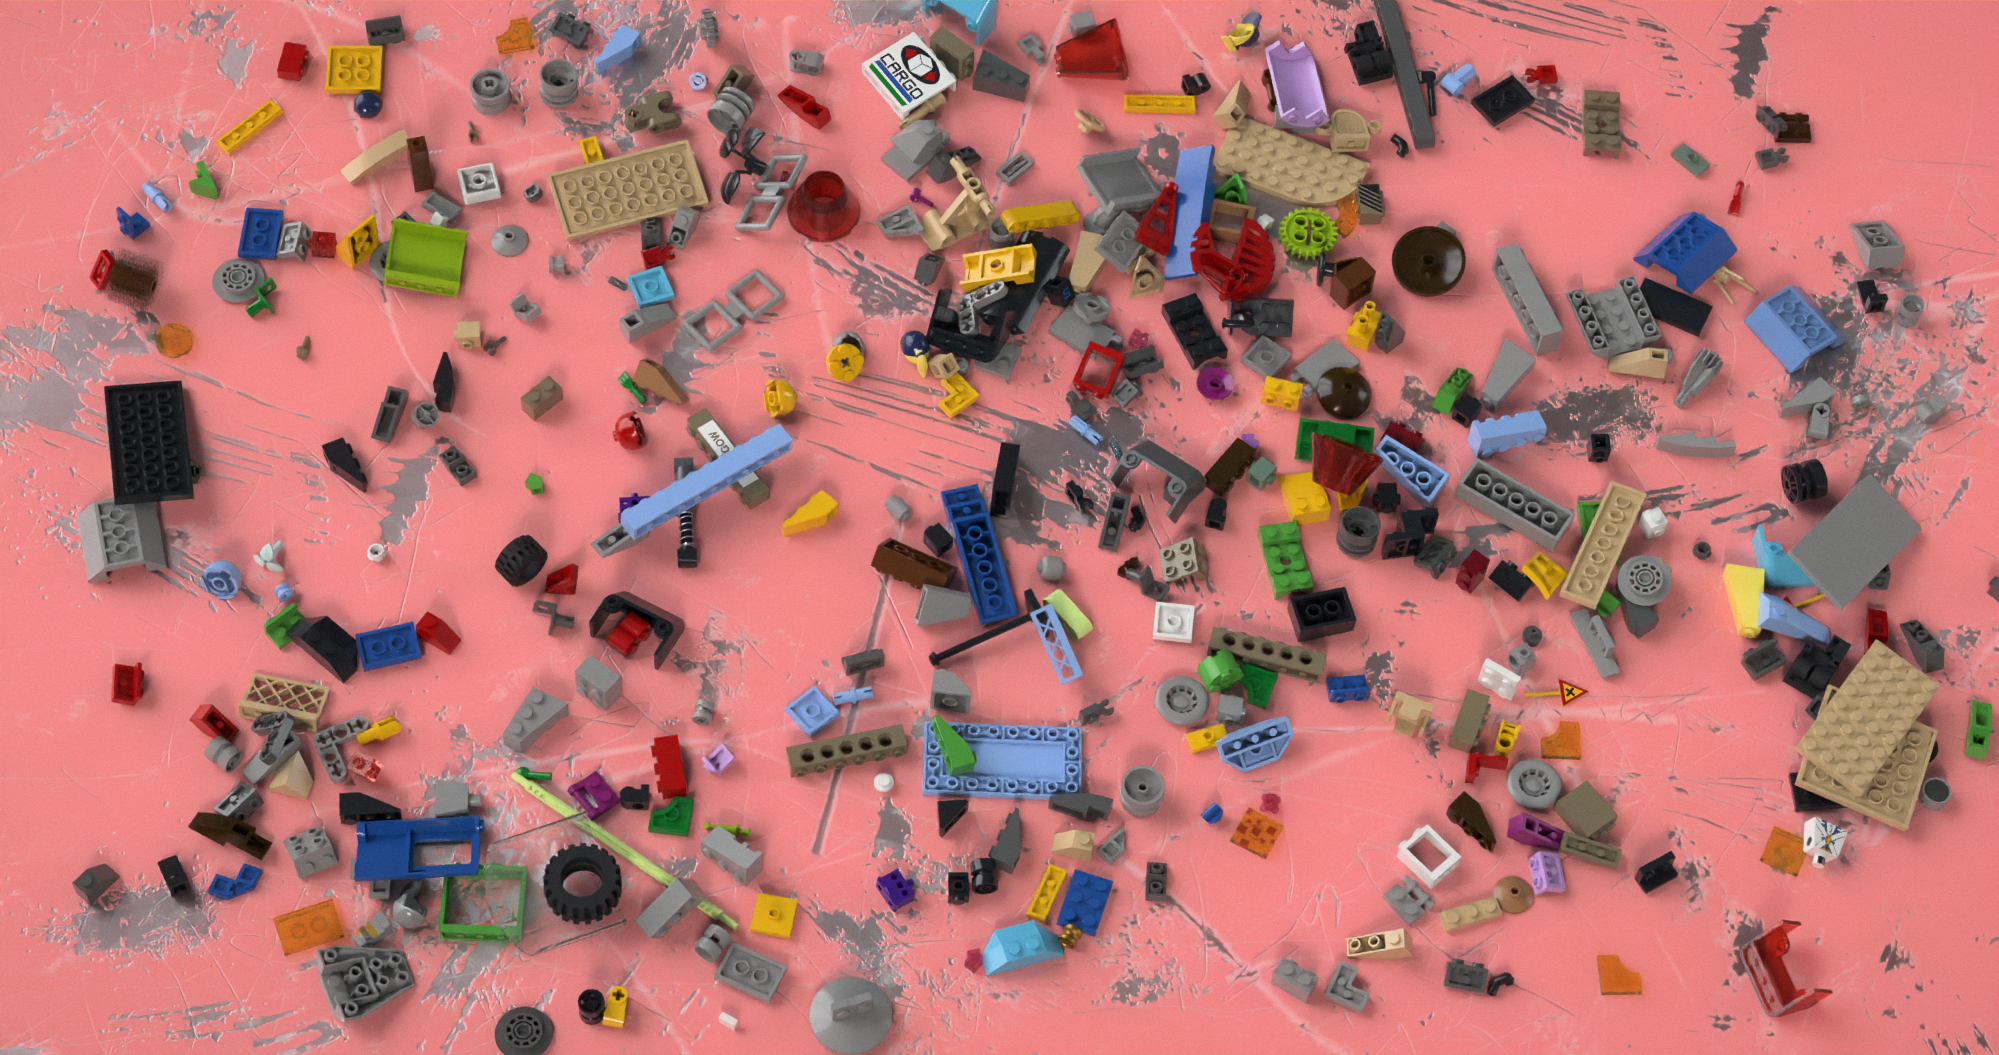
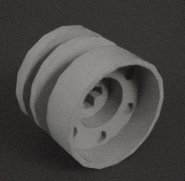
M562 59L546 62L540 70V98L542 101L554 108H564L574 103L578 90V73L575 66L569 61Z
M724 87L716 101L707 111V118L722 133L727 134L730 129L736 130L739 133L745 121L748 120L755 110V106L751 98L743 91L735 87Z

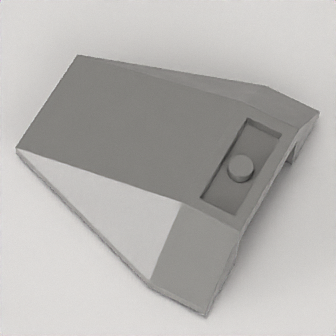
M336 945L316 951L320 984L332 1015L342 1022L364 1018L415 986L401 950Z

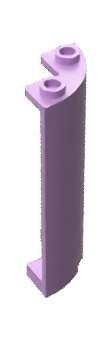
M1278 40L1265 48L1281 119L1297 127H1315L1329 122L1330 117L1314 54L1307 44L1303 41L1288 50Z

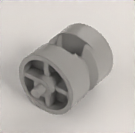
M422 402L411 412L413 424L421 429L431 427L439 419V410L431 402Z

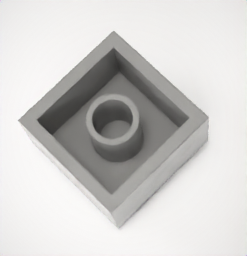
M589 655L575 670L577 692L582 697H588L597 708H603L607 711L621 697V677L593 656Z

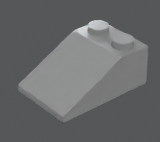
M1885 221L1850 224V230L1860 259L1867 269L1902 266L1905 246Z

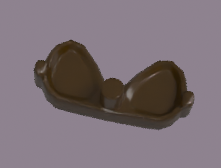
M1136 556L1125 561V564L1118 568L1117 575L1126 578L1127 568L1137 569L1139 567L1138 557Z

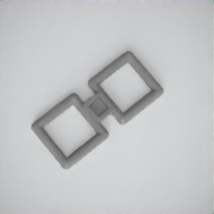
M780 154L771 157L765 172L757 183V188L764 189L761 196H751L735 224L737 231H768L771 229L786 200L782 193L784 189H791L808 159L807 155ZM777 162H797L787 182H767ZM755 203H776L765 223H745Z
M754 270L725 291V296L730 300L729 303L722 307L716 300H713L686 319L682 326L703 347L712 352L742 330L743 327L738 320L745 315L752 321L756 320L782 301L785 296L759 270ZM757 278L775 297L752 312L735 293ZM715 309L733 327L710 343L692 324Z

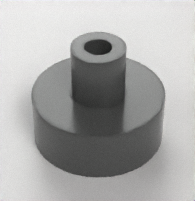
M1535 626L1526 627L1522 634V641L1524 643L1527 642L1531 647L1537 646L1542 639L1541 630Z

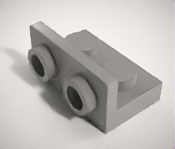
M303 221L283 225L276 252L280 259L296 256L301 262L305 261L312 231Z

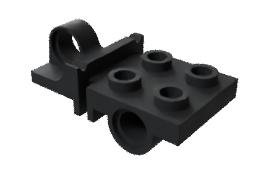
M1374 21L1357 24L1354 32L1356 41L1347 43L1344 51L1345 54L1348 53L1359 86L1392 78L1391 56L1388 50H1384V42H1380L1382 37L1379 36Z
M1834 635L1825 650L1807 641L1800 654L1792 663L1783 682L1814 699L1819 693L1823 692L1850 649L1851 644Z

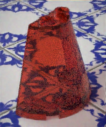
M1116 18L1056 46L1057 53L1054 54L1056 65L1058 64L1059 66L1056 67L1058 78L1119 81L1129 79L1125 49Z

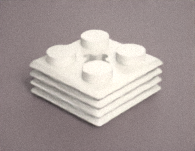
M492 162L457 170L466 205L501 198L500 187Z

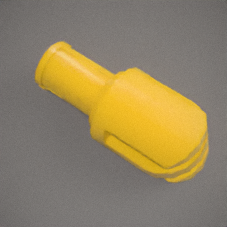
M391 715L374 722L372 728L356 734V738L360 746L375 739L383 741L400 733L402 726L395 716Z

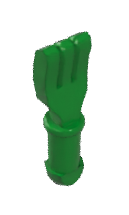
M624 371L617 379L624 388L630 389V393L638 399V402L645 404L647 397L634 385L632 378Z

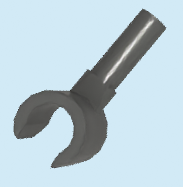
M503 336L495 343H485L483 346L484 351L492 348L488 353L490 356H494L496 348L507 338Z

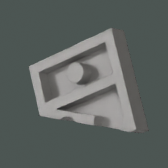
M909 204L876 220L884 237L925 234L922 225Z

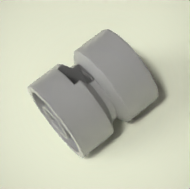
M1000 218L994 219L990 224L989 230L990 247L992 249L1011 247L1013 233L1008 232Z
M1916 294L1905 295L1895 313L1897 323L1903 327L1915 326L1925 307L1923 299Z
M217 736L206 747L204 756L211 762L217 763L223 771L229 773L239 765L243 758V752L237 747L232 746L222 736Z
M711 924L704 932V937H701L694 945V950L706 961L715 963L722 954L721 949H726L732 938L723 928L716 924Z

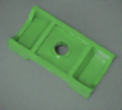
M1292 521L1259 526L1258 538L1274 599H1280L1285 594L1303 591L1306 594L1313 593L1314 585L1310 570H1307L1301 548V537L1297 522ZM1287 559L1290 564L1283 565L1280 560Z

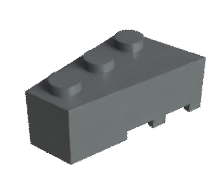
M983 49L973 77V90L1025 102L1029 90L1030 75Z

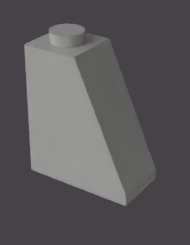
M924 584L914 616V622L917 626L922 627L967 617L968 611L972 609L973 600L966 592Z

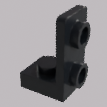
M1874 280L1857 281L1856 287L1865 314L1883 312L1888 301L1887 294H1878Z
M177 855L158 862L172 897L191 890L188 878L182 869Z

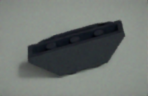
M328 616L299 619L285 632L286 636L343 684L357 671L356 640Z

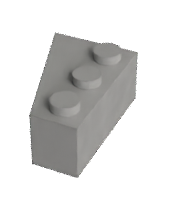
M717 825L701 841L702 853L708 859L712 858L717 862L721 870H727L732 874L733 879L737 883H743L747 887L763 870V853L759 850L755 853L748 849L750 847L749 844L746 842L740 844L735 840L736 836Z

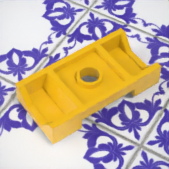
M1032 244L963 254L966 271L965 280L960 281V286L967 293L982 288L983 285H988L997 280H1002L1003 282L1015 281L1016 285L1034 282L1037 251Z

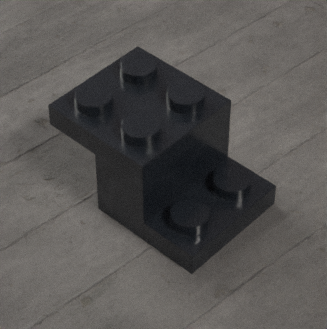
M1427 507L1422 510H1405L1400 512L1395 532L1386 534L1381 552L1382 559L1418 556L1422 550L1425 534L1434 533L1439 516L1438 508Z

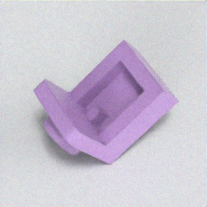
M721 744L709 757L703 756L701 759L704 761L705 764L703 766L708 772L721 775L737 758L725 744Z

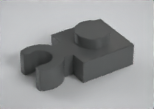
M1770 148L1757 151L1755 158L1761 170L1777 167L1779 162L1786 163L1789 160V155H1781L1785 153V148H1779L1777 152Z

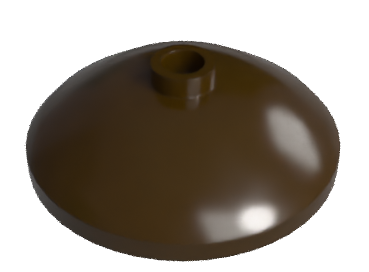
M1334 367L1327 370L1319 379L1316 389L1318 401L1323 409L1330 415L1340 419L1359 417L1367 410L1371 402L1372 395L1369 383L1362 374L1348 367Z

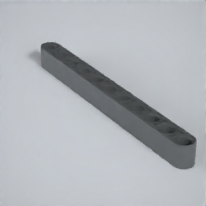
M1373 0L1385 45L1391 56V66L1415 149L1432 148L1435 146V137L1396 0Z

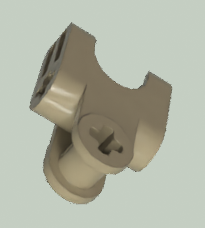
M663 91L640 98L638 101L639 105L630 106L625 110V127L630 131L648 128L652 134L678 128L682 121L677 113L661 112L662 109L672 104V94L669 91Z

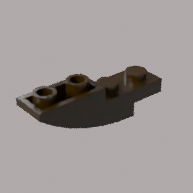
M198 812L188 828L222 846H225L228 842L261 861L272 846V842L255 834L257 828L225 815Z

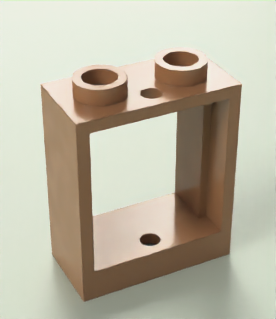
M1214 199L1209 220L1212 240L1237 244L1240 234L1239 230L1213 225L1215 212L1243 218L1247 217L1254 220L1257 207Z

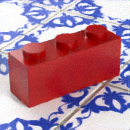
M678 734L654 738L651 753L652 758L656 757L657 763H654L655 775H659L660 781H656L658 793H662L663 800L672 799L674 796H687Z

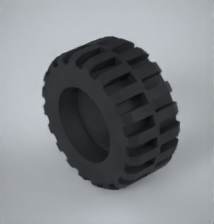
M580 843V846L568 845L567 850L562 848L558 851V856L553 855L550 858V864L546 865L545 875L543 876L544 895L549 908L553 909V913L556 916L561 914L562 920L566 922L570 919L573 920V924L579 925L580 922H585V925L591 924V920L596 919V922L603 920L604 914L608 916L612 913V907L616 908L622 893L621 870L619 865L616 864V859L613 855L608 856V851L604 848L599 850L598 845L591 844V846H586V843ZM577 871L593 872L602 880V886L599 890L585 897H578L568 893L564 889L563 883L569 875Z

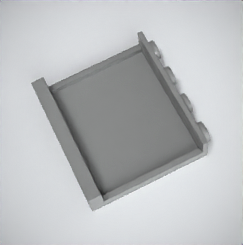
M1140 147L1085 155L1080 159L1076 167L1108 217L1119 215L1123 209L1127 213L1149 210L1161 193L1137 158L1141 150ZM1160 203L1158 208H1164L1166 205Z

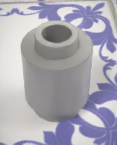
M892 495L885 502L886 510L899 523L907 522L912 517L913 509L901 497Z

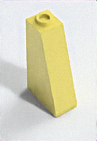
M1727 563L1723 571V580L1737 633L1746 638H1758L1761 628L1758 627L1759 593L1764 592L1765 569Z

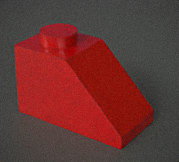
M428 611L416 625L417 636L449 655L461 642V638L444 620Z
M213 704L200 705L189 719L202 733L212 738L222 736L231 742L239 731Z

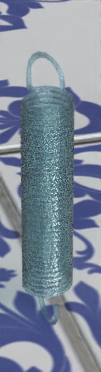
M1113 441L1110 446L1118 462L1123 453L1118 442Z

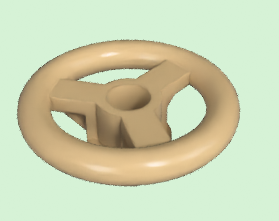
M1081 109L1074 111L1075 116L1081 121L1078 128L1083 132L1090 134L1093 129L1100 132L1105 131L1104 123L1094 115Z

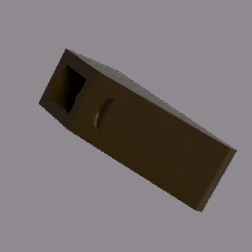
M1463 791L1449 805L1446 815L1452 823L1458 824L1468 836L1476 839L1482 848L1488 849L1492 853L1496 840L1483 810L1475 799Z

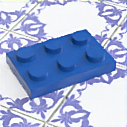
M246 207L238 248L239 258L276 260L284 217L283 210Z
M413 621L355 634L364 672L422 659Z
M1075 869L1056 925L1065 927L1066 924H1071L1079 928L1082 933L1095 937L1114 881Z

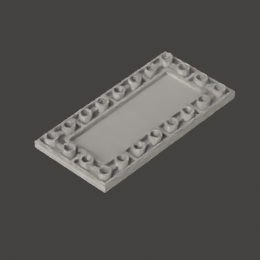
M1868 474L1787 554L1840 611L1922 529L1871 474Z

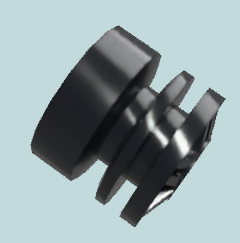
M1815 458L1803 461L1801 464L1794 463L1783 466L1781 470L1782 486L1787 499L1792 504L1807 501L1808 498L1812 500L1826 496L1828 492L1827 476L1823 465L1818 459Z

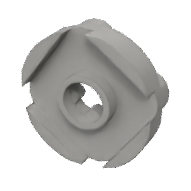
M1083 292L1076 296L1072 310L1079 317L1083 318V321L1087 324L1106 320L1109 315V302L1100 295L1095 297L1091 296L1092 293Z

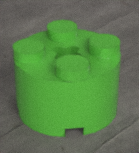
M1220 650L1216 652L1217 656L1213 658L1211 655L1206 657L1197 667L1199 671L1197 673L1210 693L1219 691L1226 693L1232 689L1233 683L1244 676L1242 669L1230 651Z

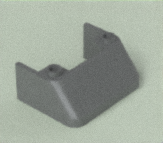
M1149 440L1143 441L1122 455L1108 476V479L1118 488L1129 470L1137 468L1142 460L1172 478L1167 489L1169 494L1175 498V501L1167 511L1166 516L1176 524L1203 484V475L1199 470Z

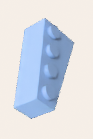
M1538 410L1517 413L1512 418L1509 415H1504L1499 420H1494L1493 417L1486 418V422L1482 423L1479 420H1474L1471 424L1467 442L1475 458H1485L1496 452H1505L1509 448L1522 447L1532 441L1538 442L1545 437L1547 427Z

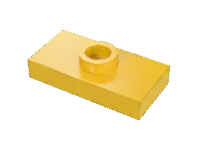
M1222 723L1187 733L1185 737L1193 754L1217 747L1215 742L1225 736L1227 732Z

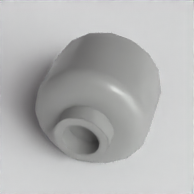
M1045 555L1041 561H1038L1036 570L1040 572L1041 579L1057 582L1065 575L1066 563H1063L1061 557Z

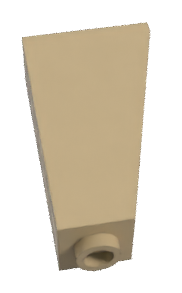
M1081 231L1069 276L1075 297L1080 293L1089 292L1108 263L1105 258L1094 250L1104 235Z

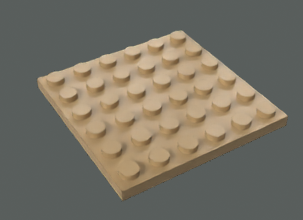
M1830 684L1827 686L1817 718L1839 688ZM1915 721L1859 797L1805 757L1803 758L1795 785L1905 832L1910 824L1938 730Z

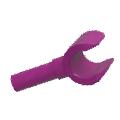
M912 188L910 194L912 202L920 201L930 207L933 206L934 203L920 196V189Z

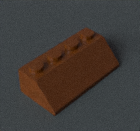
M888 538L878 545L871 566L876 568L877 572L882 574L888 573L895 580L906 581L910 583L911 587L916 589L923 588L924 584L948 589L959 569L892 538Z

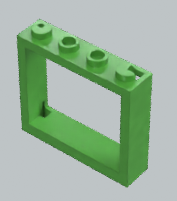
M479 864V876L444 877L438 930L440 940L522 943L528 880L527 867H517V865L502 866L500 864L486 866ZM452 878L520 881L516 926L448 924Z

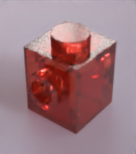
M313 231L312 238L308 240V249H311L312 257L335 258L337 246L336 233Z
M355 750L346 768L355 775L374 782L383 764L375 758Z

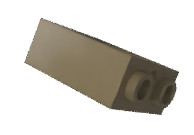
M940 27L930 36V48L935 52L936 58L944 62L948 72L953 73L962 82L966 77H970L974 71L975 49L945 27Z

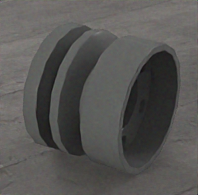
M1361 506L1346 510L1341 517L1336 535V543L1339 549L1351 557L1360 558L1369 555L1375 548L1381 528V521L1378 515L1373 510Z

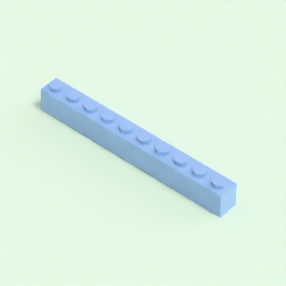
M780 424L769 427L764 433L753 436L743 445H737L729 453H723L718 459L704 464L699 470L692 471L683 479L674 481L669 487L658 490L653 496L642 499L632 508H626L621 513V525L632 539L635 540L791 451L793 439Z

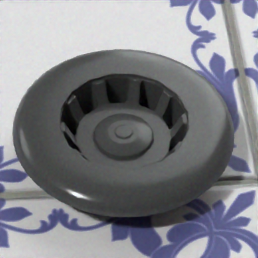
M518 1007L508 1011L500 1018L495 1028V1042L504 1055H541L547 1050L553 1037V1028L548 1017L540 1010L532 1007Z

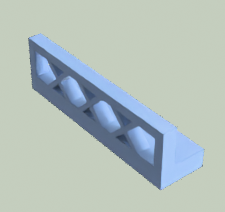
M1052 603L1031 612L1030 616L1061 685L1083 676ZM1044 612L1048 619L1047 624L1039 623L1036 614ZM1047 629L1052 630L1055 636L1054 643L1046 640L1045 634ZM1055 647L1060 648L1064 656L1062 661L1054 658L1053 652ZM1063 665L1068 666L1072 676L1066 679L1063 678L1061 673Z

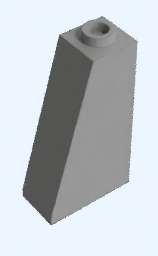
M1506 338L1483 388L1480 402L1486 408H1490L1495 412L1533 370L1536 358Z

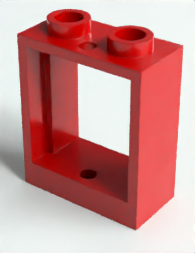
M1090 341L1072 381L1074 386H1076L1075 389L1084 393L1087 390L1093 393L1092 396L1103 400V397L1109 399L1126 360L1125 355ZM1092 353L1116 362L1105 389L1080 380Z

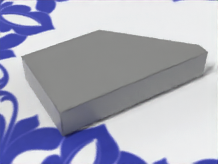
M1123 827L1096 850V853L1110 866L1125 852V829Z

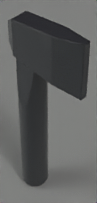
M1417 71L1419 84L1427 83L1429 113L1431 117L1437 115L1434 91L1436 74L1433 71Z

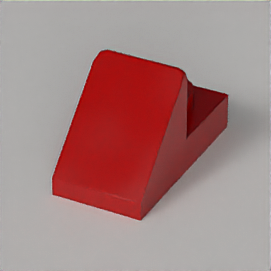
M572 563L548 574L545 592L549 594L575 595L579 566Z

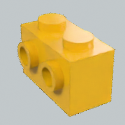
M1266 376L1260 403L1297 411L1303 384Z

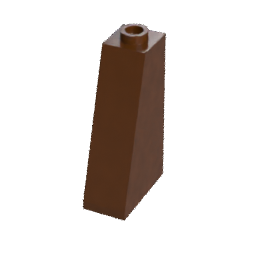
M425 136L406 139L408 164L415 192L433 189Z

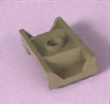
M1584 89L1582 96L1583 156H1587L1594 151L1610 152L1614 158H1619L1621 152V136H1619L1620 92ZM1597 124H1602L1605 128H1599Z

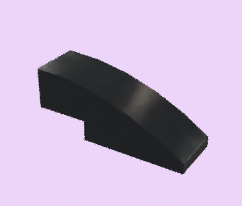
M443 352L433 381L434 393H437L435 404L439 411L451 413L455 394L454 378L447 352Z

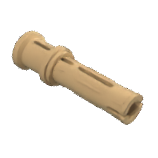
M940 92L923 102L922 106L898 123L899 129L902 130L917 119L921 120L926 115L933 114L940 105L946 104L944 95Z

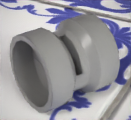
M698 699L695 702L696 711L692 715V721L702 726L710 725L712 721L711 713L714 712L715 704L707 699Z

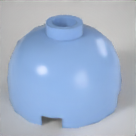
M218 560L212 562L204 570L201 582L209 594L213 592L218 594L215 596L216 598L227 600L233 598L239 591L242 575L241 571L233 563L227 560Z

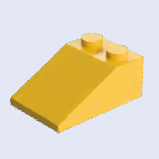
M375 215L369 216L344 236L336 246L338 258L351 269L356 268L380 246Z
M1314 471L1277 477L1290 522L1296 521L1297 526L1328 521L1331 507L1326 492Z

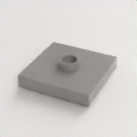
M1262 335L1242 356L1240 362L1266 379V376L1275 377L1290 361L1293 354Z

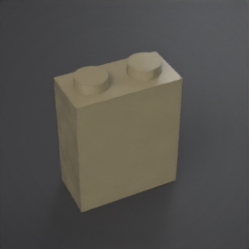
M1585 781L1559 799L1554 808V811L1576 835L1594 841L1605 830L1607 832L1612 830L1616 826L1615 822L1618 817L1616 812L1588 781Z

